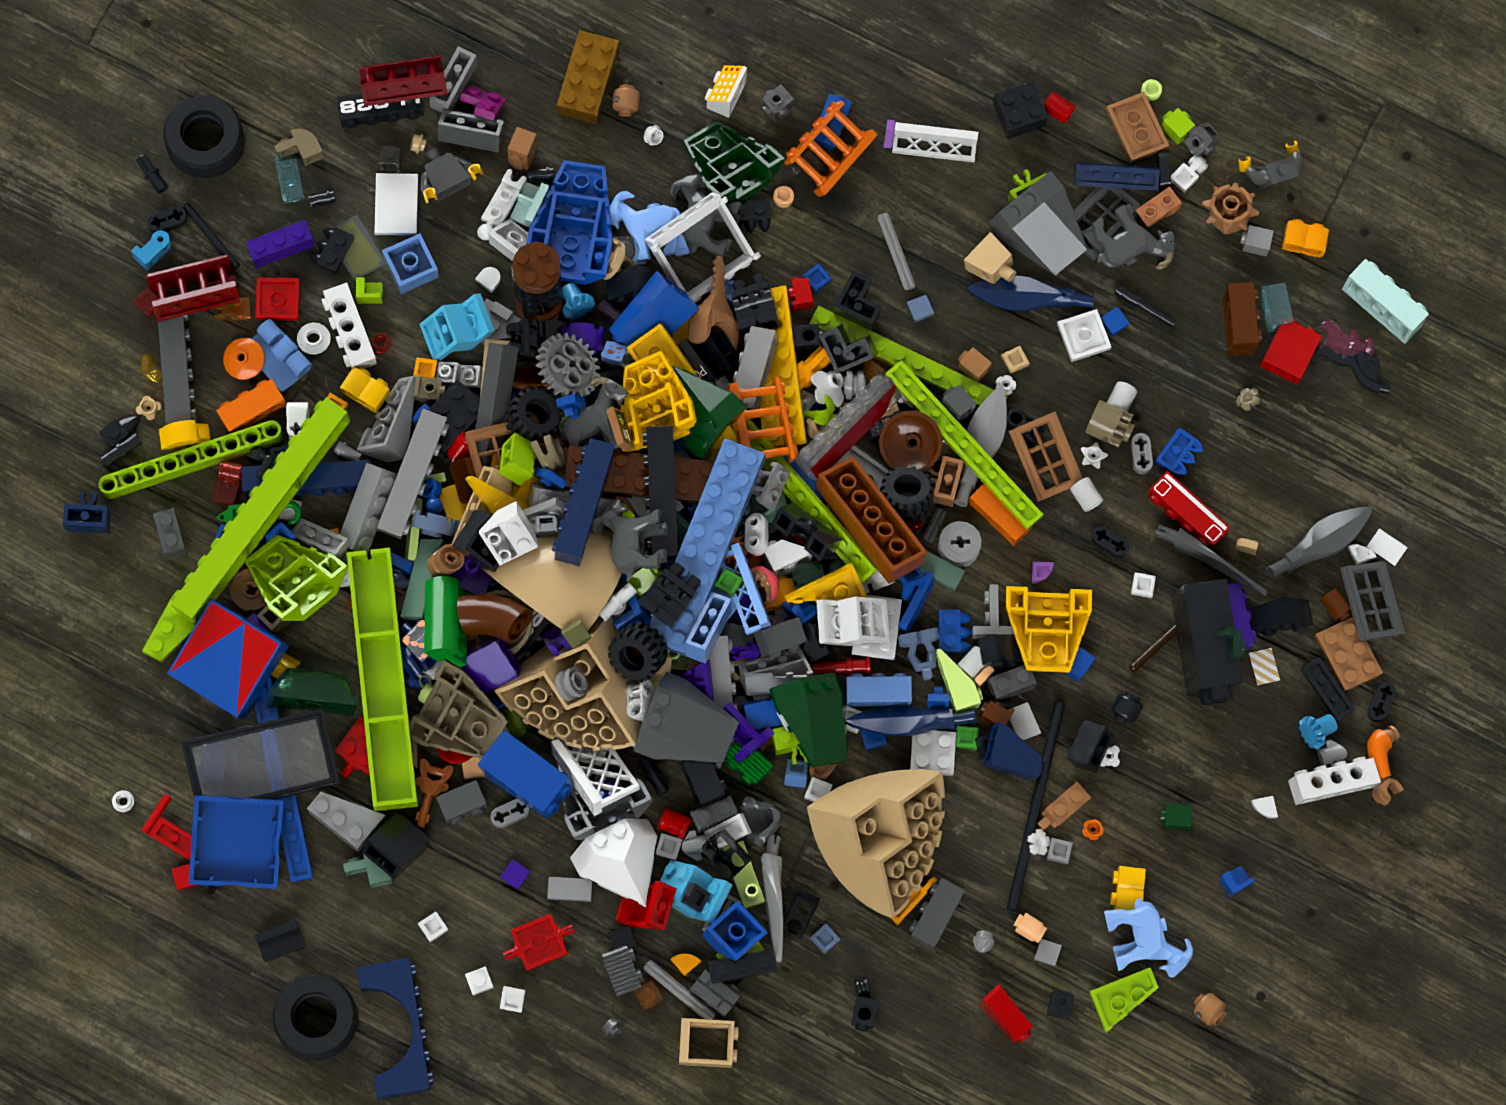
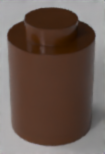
M1337 588L1330 591L1320 600L1335 621L1340 620L1343 622L1352 615L1350 613V604Z

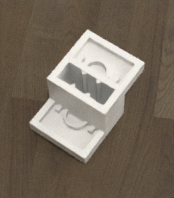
M856 596L840 601L824 599L817 601L820 644L854 646L866 642H890L887 599Z

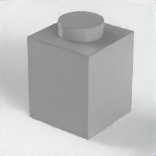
M1249 225L1246 232L1243 231L1241 235L1242 251L1267 257L1271 246L1273 230Z

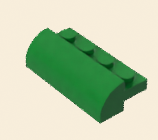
M448 576L433 577L425 581L424 653L438 662L446 659L461 668L467 665V635L464 633L459 622L457 599L459 596L467 595V592L459 588V580Z

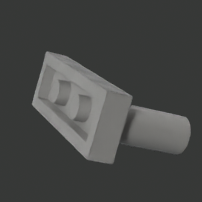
M303 518L299 520L291 531L296 536V541L316 548L325 554H333L343 563L348 564V551L346 549L351 544L348 538Z

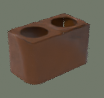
M471 456L460 458L450 464L457 494L462 504L468 503L473 493L472 488L466 481L468 476L476 477Z

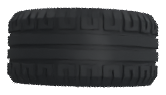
M210 95L189 97V99H185L177 104L165 120L163 140L172 163L183 173L192 177L195 176L196 178L217 177L231 170L232 166H235L241 158L245 145L243 126L236 110L226 101ZM213 123L222 128L224 135L221 142L213 149L196 151L185 144L187 132L197 124Z
M322 974L304 975V977L294 979L293 982L286 985L281 993H279V997L276 998L272 1014L273 1027L282 1045L294 1056L308 1061L327 1060V1058L330 1059L337 1056L338 1053L340 1054L353 1040L352 1038L355 1036L356 1028L358 1027L357 1007L348 989L338 980L326 975L323 976ZM315 997L326 999L333 1005L336 1011V1022L333 1029L328 1034L319 1038H310L300 1033L295 1025V1013L300 1004Z

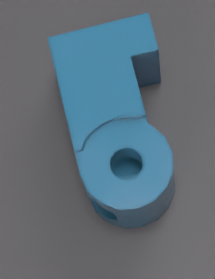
M161 230L156 231L144 247L140 249L136 245L131 250L132 257L147 271L171 248L168 233Z

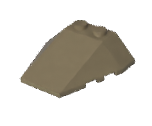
M444 659L434 677L437 681L420 713L413 716L409 724L411 739L422 746L435 747L445 751L483 758L505 729L508 721L464 670Z

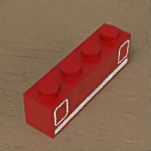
M1168 471L1162 475L1148 492L1152 503L1157 506L1160 505L1165 509V513L1170 519H1176L1181 524L1183 530L1188 534H1193L1198 541L1210 550L1215 547L1230 529L1221 518Z

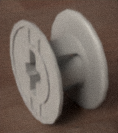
M957 521L950 523L943 529L938 541L940 557L959 568L973 563L981 549V537L978 530L967 522ZM957 541H960L961 545H963L962 548H959L956 544Z

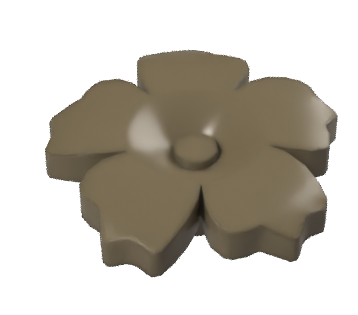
M1256 388L1241 390V395L1236 400L1237 406H1241L1245 411H1250L1251 405L1256 406L1260 404L1261 399L1257 397L1259 396V390Z

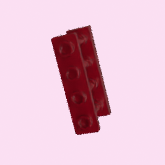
M441 56L359 68L364 106L447 94Z
M226 254L147 274L151 292L157 291L159 300L152 301L157 322L240 302L235 281L229 282L227 276L228 273L233 272L229 255ZM219 276L220 284L208 287L206 279ZM198 281L200 289L187 292L186 284ZM178 286L179 295L166 296L165 289Z

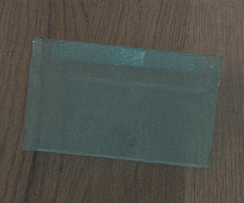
M279 155L274 156L283 203L304 200L297 158L280 161Z
M1286 283L1261 287L1260 297L1268 333L1276 332L1277 325L1293 323Z

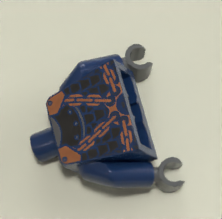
M420 620L414 627L409 623H404L400 628V633L404 636L402 639L404 647L402 654L405 664L411 673L418 677L417 684L422 689L425 688L421 683L422 678L427 679L429 684L431 683V678L428 675H423L422 672H427L437 662L424 653L425 620Z

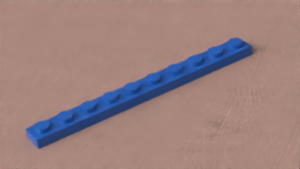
M271 676L266 680L262 692L254 704L258 723L279 718ZM274 729L262 731L260 736L272 791L285 789L287 785ZM296 795L277 799L283 800L281 837L291 883L312 879L313 876Z

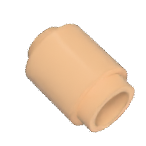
M1027 913L1024 916L1020 914L1014 923V926L1017 927L1015 932L1031 942L1034 940L1039 943L1047 928L1043 926L1044 923Z

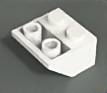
M517 502L497 510L479 530L480 536L499 565L538 547L536 531Z

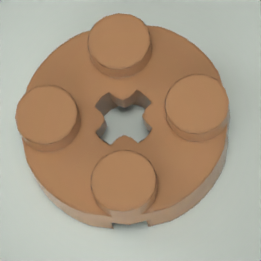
M249 569L239 572L234 577L230 587V595L234 604L244 612H257L264 609L267 604L259 589L255 595L246 593L249 590V586L257 587Z

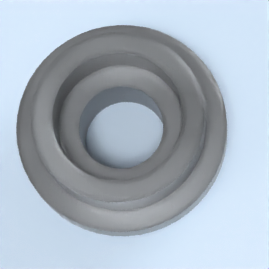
M615 1018L608 1020L602 1029L605 1037L610 1039L619 1036L623 1030V1022Z

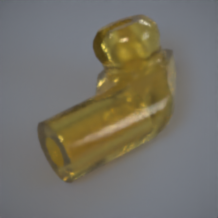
M141 355V374L150 382L155 383L161 380L162 372L152 367L151 355Z

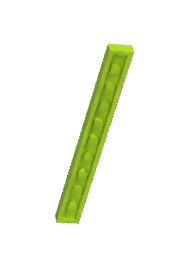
M818 306L809 323L818 324L819 330H823V332L843 324L850 342L870 335L878 352V355L874 358L891 366H895L902 360L918 379L943 391L960 385L976 402L975 406L978 408L994 391L979 382Z
M902 360L885 373V377L893 385H896V389L918 412L928 415L937 423L943 440L1026 530L1043 517V513Z
M748 419L746 422L747 430H759L751 419ZM767 438L753 439L750 442L751 448L757 451L776 449ZM783 456L767 458L762 467L764 471L771 472L773 468L770 466L771 462H777L790 471L783 489L784 494L791 502L795 503L842 539L835 551L836 554L846 565L849 563L853 564L861 583L867 582L878 569L855 539Z

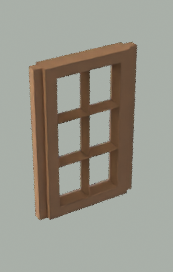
M1056 412L1049 413L1009 431L1037 502L1065 491L1083 479ZM1047 423L1054 439L1043 443L1037 427ZM1033 429L1039 445L1028 449L1023 433ZM1056 443L1062 460L1051 464L1045 447ZM1042 450L1048 466L1037 470L1031 453ZM1064 464L1070 480L1060 484L1053 468ZM1050 470L1056 486L1045 490L1039 474Z
M536 415L528 417L531 422L539 424ZM508 422L465 432L466 442L477 478H479L483 469L480 459L483 456L496 453L499 465L491 467L500 471V452H502V448L498 447L496 437L512 433L511 430L506 428ZM492 438L494 450L479 453L476 442ZM545 442L539 444L540 446H544L546 449ZM537 456L533 468L542 467Z

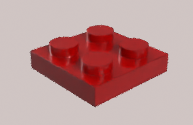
M257 278L256 320L298 321L299 278Z

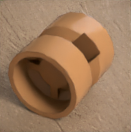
M453 544L444 545L429 556L427 567L433 576H450L463 566L464 555L454 548Z

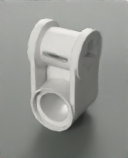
M287 402L286 429L289 439L295 435L296 430L299 429L301 431V425L307 417L310 418L309 402Z
M644 680L636 685L629 684L626 687L627 715L640 722H643L655 693L653 683L650 680Z

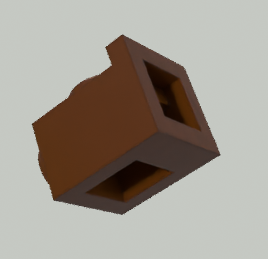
M991 700L990 702L985 701L979 711L983 713L980 720L990 726L999 722L1007 726L1015 710L1013 708L1010 711L1006 710L1007 707L998 701H995V703Z

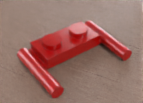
M164 794L141 831L190 861L192 835L160 817L172 799L167 794Z

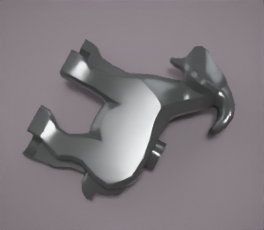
M700 174L690 175L674 182L670 187V195L673 200H676L678 192L682 190L689 203V209L707 196L699 191L701 188H706ZM741 202L725 203L738 225L741 217L738 214L742 205ZM718 209L681 233L686 239L690 253H694L698 247L705 248L709 253L721 256L722 258L724 257V252L729 253L732 244L731 239L717 241L710 236L714 222L726 223Z
M616 499L595 516L592 525L593 531L603 535L605 525L613 531V541L609 546V552L618 571L627 575V578H631L635 571L641 567L644 569H659V564L667 563V550L660 549L653 555L644 554V539L667 535V523H659L662 511L657 509L648 516L640 518L622 517V513L627 512L628 508H624L623 502Z

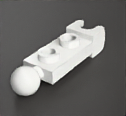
M507 170L500 186L481 217V220L486 222V224L478 228L477 234L479 238L489 240V231L506 220L517 201L518 194L522 193L527 183L525 176H522L519 181L514 182L512 181V170Z

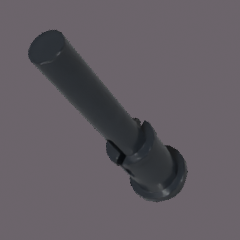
M1126 284L1118 286L1114 293L1117 299L1121 298L1134 308L1138 306L1163 323L1173 327L1176 322L1175 319L1141 299L1142 296L1128 289Z

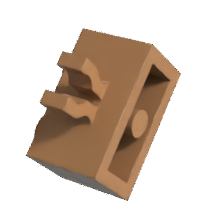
M943 456L939 472H935L932 468L924 472L934 477L930 478L935 485L934 503L953 507L963 470V460Z

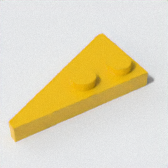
M474 476L466 478L476 496L492 516L497 510L514 502H517L522 510L529 508L528 505Z
M849 563L785 595L784 598L787 603L793 602L798 604L803 603V601H815L817 603L818 600L822 599L840 601L856 596L867 597L853 564Z

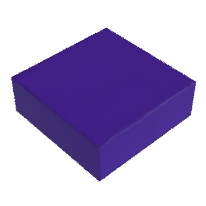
M512 859L500 876V879L518 891L529 876L530 871Z

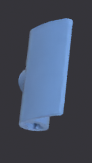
M271 319L266 320L258 327V334L252 339L258 342L264 351L265 362L262 371L269 379L273 380L281 392H284L301 379L312 368V364L298 350V346L291 338L284 334Z

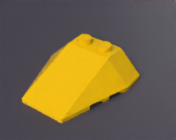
M1006 586V610L1026 671L1070 673L1092 612V590L1070 589L1069 594L1028 592V587Z

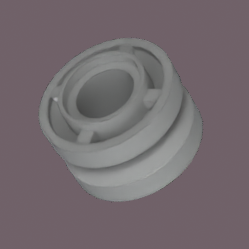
M846 370V375H844V394H846V400H851L853 396H856L857 400H863V395H865L866 391L864 371L858 370L856 374H853L852 370Z
M569 668L566 671L559 672L555 677L556 689L564 700L572 701L586 695L588 682L586 676L579 668Z

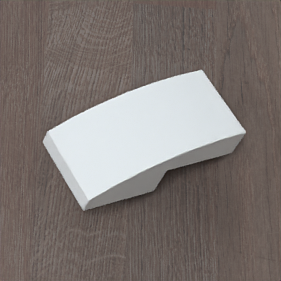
M438 362L436 379H441L444 385L451 386L458 380L467 388H480L483 367L460 365L458 362Z

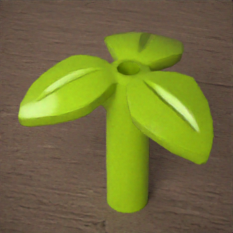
M825 394L824 399L827 407L825 410L803 411V414L807 419H814L813 422L816 424H829L830 429H834L837 421V414H833L835 404L832 398Z

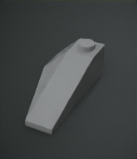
M415 376L400 378L386 398L387 405L381 412L378 411L376 413V422L371 429L367 427L363 433L357 452L385 462L403 459L410 439Z

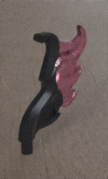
M1326 321L1320 324V327L1326 328L1328 336L1323 345L1315 349L1310 363L1314 364L1317 357L1324 356L1342 367L1350 366L1358 382L1363 387L1377 394L1379 392L1389 394L1391 386L1380 384L1381 382L1378 380L1379 358L1371 357L1374 352L1373 341L1367 337V344L1365 345L1361 342L1358 333L1352 328L1350 329L1351 336H1347L1342 332L1340 326L1334 322Z

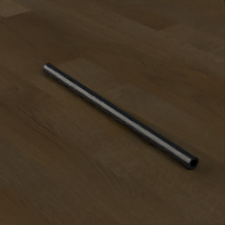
M1060 702L1054 703L1042 754L1041 764H1043V770L1036 780L1006 908L1010 911H1017L1030 857L1029 846L1031 843L1027 839L1029 835L1036 832L1065 704Z

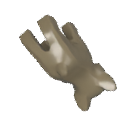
M550 434L544 436L543 439L547 451L544 446L539 445L537 440L531 442V447L544 469L553 471L565 480L567 460L560 439L553 440Z

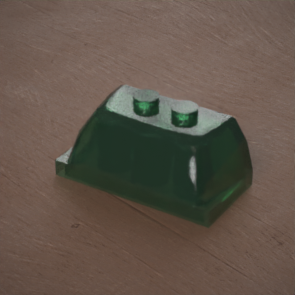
M287 668L271 686L267 707L302 711L323 708V713L353 716L358 705V696H353L351 684L345 675L330 671H313L306 668Z

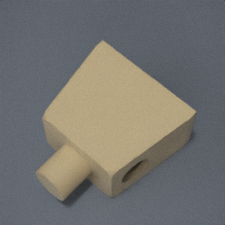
M991 232L964 259L967 271L992 284L996 283L1001 277L1010 282L1016 276V271L1010 268L1013 265L1011 253Z

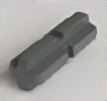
M940 508L935 510L930 520L931 524H928L922 536L923 541L930 544L933 542L939 530L938 527L940 528L946 517V511Z

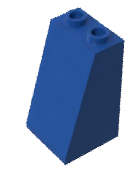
M656 271L609 330L613 334L612 339L616 343L625 344L628 347L660 323L664 325L671 336L699 308L685 291Z
M505 730L502 731L478 763V766L488 780L546 819L557 812L560 802L563 798L568 797L572 791L573 783L568 776Z

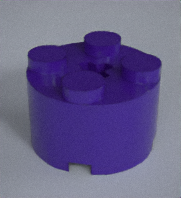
M570 323V327H567L566 324L562 325V335L568 333L570 337L574 334L576 341L582 338V345L589 344L587 350H594V354L591 355L592 358L599 359V355L603 352L604 327L599 326V329H595L594 324Z

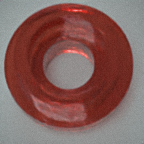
M376 333L372 336L370 345L374 352L382 354L391 348V338L386 333ZM379 341L385 342L384 346L381 347L377 343Z

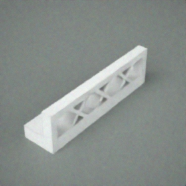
M896 122L892 153L974 162L978 132ZM898 138L907 139L911 145L907 148L897 147ZM921 141H927L931 148L924 151L917 144ZM942 143H946L952 150L948 153H942L937 147ZM962 146H971V156L962 155L958 149Z

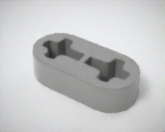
M1139 433L1133 436L1130 443L1132 464L1138 474H1147L1153 465L1151 442L1147 435ZM1138 439H1141L1142 443H1146L1143 445L1142 451H1140L1139 445H1135ZM1141 456H1143L1144 463H1148L1145 468L1138 465Z
M518 799L510 801L491 812V823L496 828L507 827L526 818L530 812V807L525 805L526 808H524L523 814H520L519 811L511 813V811L517 809V804L521 806L525 804ZM497 813L501 815L509 813L508 816L504 817L503 823H500L499 820H494L497 818Z

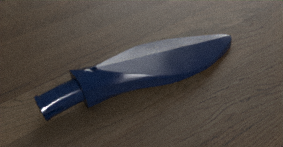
M1016 275L1010 282L1001 277L994 284L983 280L973 283L967 288V291L976 298L993 306L1012 311H1031L1059 306L1070 308L1072 305L1091 309L1094 303V295L1075 293V290L1051 286L1034 278Z
M896 705L878 707L855 714L847 718L846 723L850 727L881 735L913 736L938 729L956 730L955 726L976 723L974 709L953 713L952 709L929 710Z

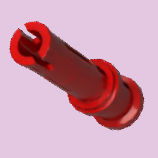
M868 656L865 659H852L848 657L846 661L808 663L814 676L833 672L836 674H847L849 677L851 674L871 675L870 657Z

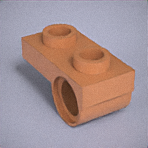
M1169 186L1139 207L1136 213L1145 226L1149 228L1162 218L1174 214L1181 207L1182 202Z

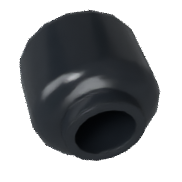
M1128 691L1125 694H1118L1111 707V711L1116 715L1114 719L1125 725L1127 721L1135 722L1143 709V704L1140 702L1141 698Z

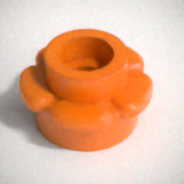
M1087 820L1083 824V835L1090 840H1097L1099 836L1103 835L1104 828L1099 820Z

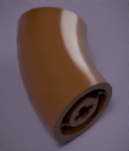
M472 594L459 596L457 599L459 622L467 636L489 635L507 643H513L526 631L533 616L531 608L518 601L499 595Z

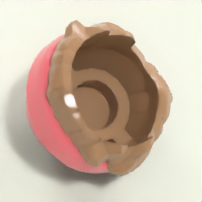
M756 566L751 568V572L762 602L766 606L777 597L779 579L771 570L763 566Z

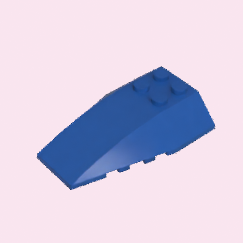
M564 160L551 189L548 190L545 200L537 212L534 222L532 221L529 227L526 244L533 242L544 243L552 247L558 254L561 282L586 285L606 277L613 239L605 166Z

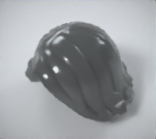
M745 797L739 806L738 814H744L752 832L745 836L746 840L752 842L754 846H763L767 839L779 829L781 823L780 811L772 803L756 801L753 797Z

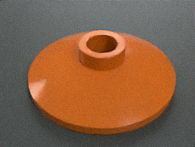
M250 338L234 340L227 346L223 356L226 371L232 377L240 380H248L258 375L265 362L262 347L258 342ZM241 354L245 355V359L243 361H239V356Z

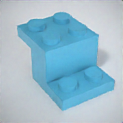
M481 293L472 295L462 304L442 305L419 324L432 359L441 361L451 352L472 350L495 332Z
M670 860L660 879L661 882L677 888L672 903L674 909L689 918L708 923L715 921L732 887V884L713 878L697 866ZM690 882L697 884L710 893L701 913L695 912L681 902Z

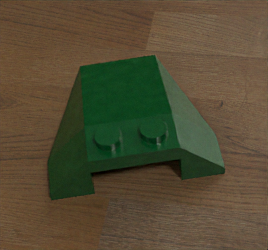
M717 121L684 140V145L706 188L711 193L720 195L721 198L726 196L728 199L727 203L742 202L768 186L785 161V158L772 146L767 144L763 146L755 142L754 138L750 136L746 138L739 135L737 130Z
M674 365L672 368L693 401L697 420L695 425L690 428V434L679 438L691 459L708 461L713 454L710 449L727 426L739 419L747 405L733 392L727 389L723 390L715 386L714 383L697 378V375Z
M836 673L802 677L769 689L777 713L783 715L789 725L787 729L790 733L793 732L798 739V746L812 768L848 761L846 697L840 678Z

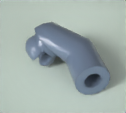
M393 569L394 585L402 590L407 589L410 578L407 579L398 569Z

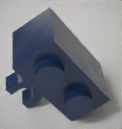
M80 492L82 505L64 504L62 525L66 531L109 534L111 512L108 506H94L98 499L97 493H92L89 505H87L85 500V492Z

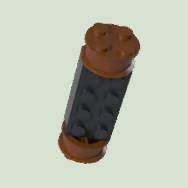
M540 242L526 244L516 252L511 266L518 315L521 319L538 320L541 322L544 320H557L563 308L559 256L547 244Z

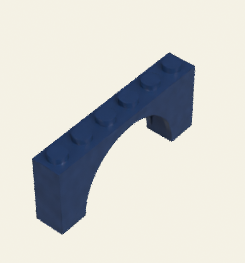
M409 958L357 967L361 992L375 991L395 998L405 1007L412 1021V1040L403 1059L390 1070L374 1075L377 1099L382 1100L431 1091L430 1085H434L432 1071L428 1072L426 1064L431 1063L429 1050H424L423 1042L427 1041L425 1028L420 1026L423 1012L421 1006L417 1007L416 998H420L418 985L413 983V977L417 976L415 963L410 964Z

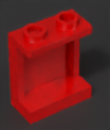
M1283 318L1260 367L1298 385L1322 336L1312 328L1300 326L1294 319Z
M655 881V884H650L646 907L633 899H627L622 896L616 921L633 928L665 930L677 888L661 881Z

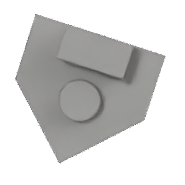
M486 299L484 304L495 330L486 339L502 341L511 339L513 336L506 335V326L509 323L519 322L522 319L513 315V311L498 302Z

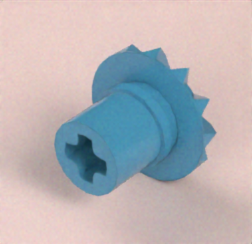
M569 283L562 287V298L566 303L563 307V314L566 318H569L571 321L576 318L579 320L582 316H586L588 312L592 311L595 302L590 294H582L575 283Z
M1326 714L1318 719L1312 716H1305L1299 721L1301 736L1305 739V743L1309 744L1310 748L1315 749L1323 747L1325 737L1335 732L1338 728L1336 720L1330 714Z

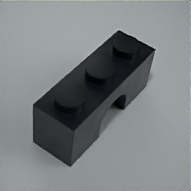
M793 502L780 507L771 524L787 537L796 535L803 538L807 542L804 550L819 561L832 557L842 540Z

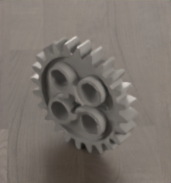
M558 333L555 336L552 335L541 344L542 347L537 350L540 354L536 356V359L540 362L536 364V367L541 368L542 371L538 375L544 376L541 382H548V390L553 388L554 395L561 393V397L575 393L583 398L595 390V386H590L589 384L595 377H600V374L596 372L600 369V366L595 365L598 358H592L591 356L594 354V350H587L589 344L582 345V338L576 341L574 334L569 337L568 333H564L562 336Z

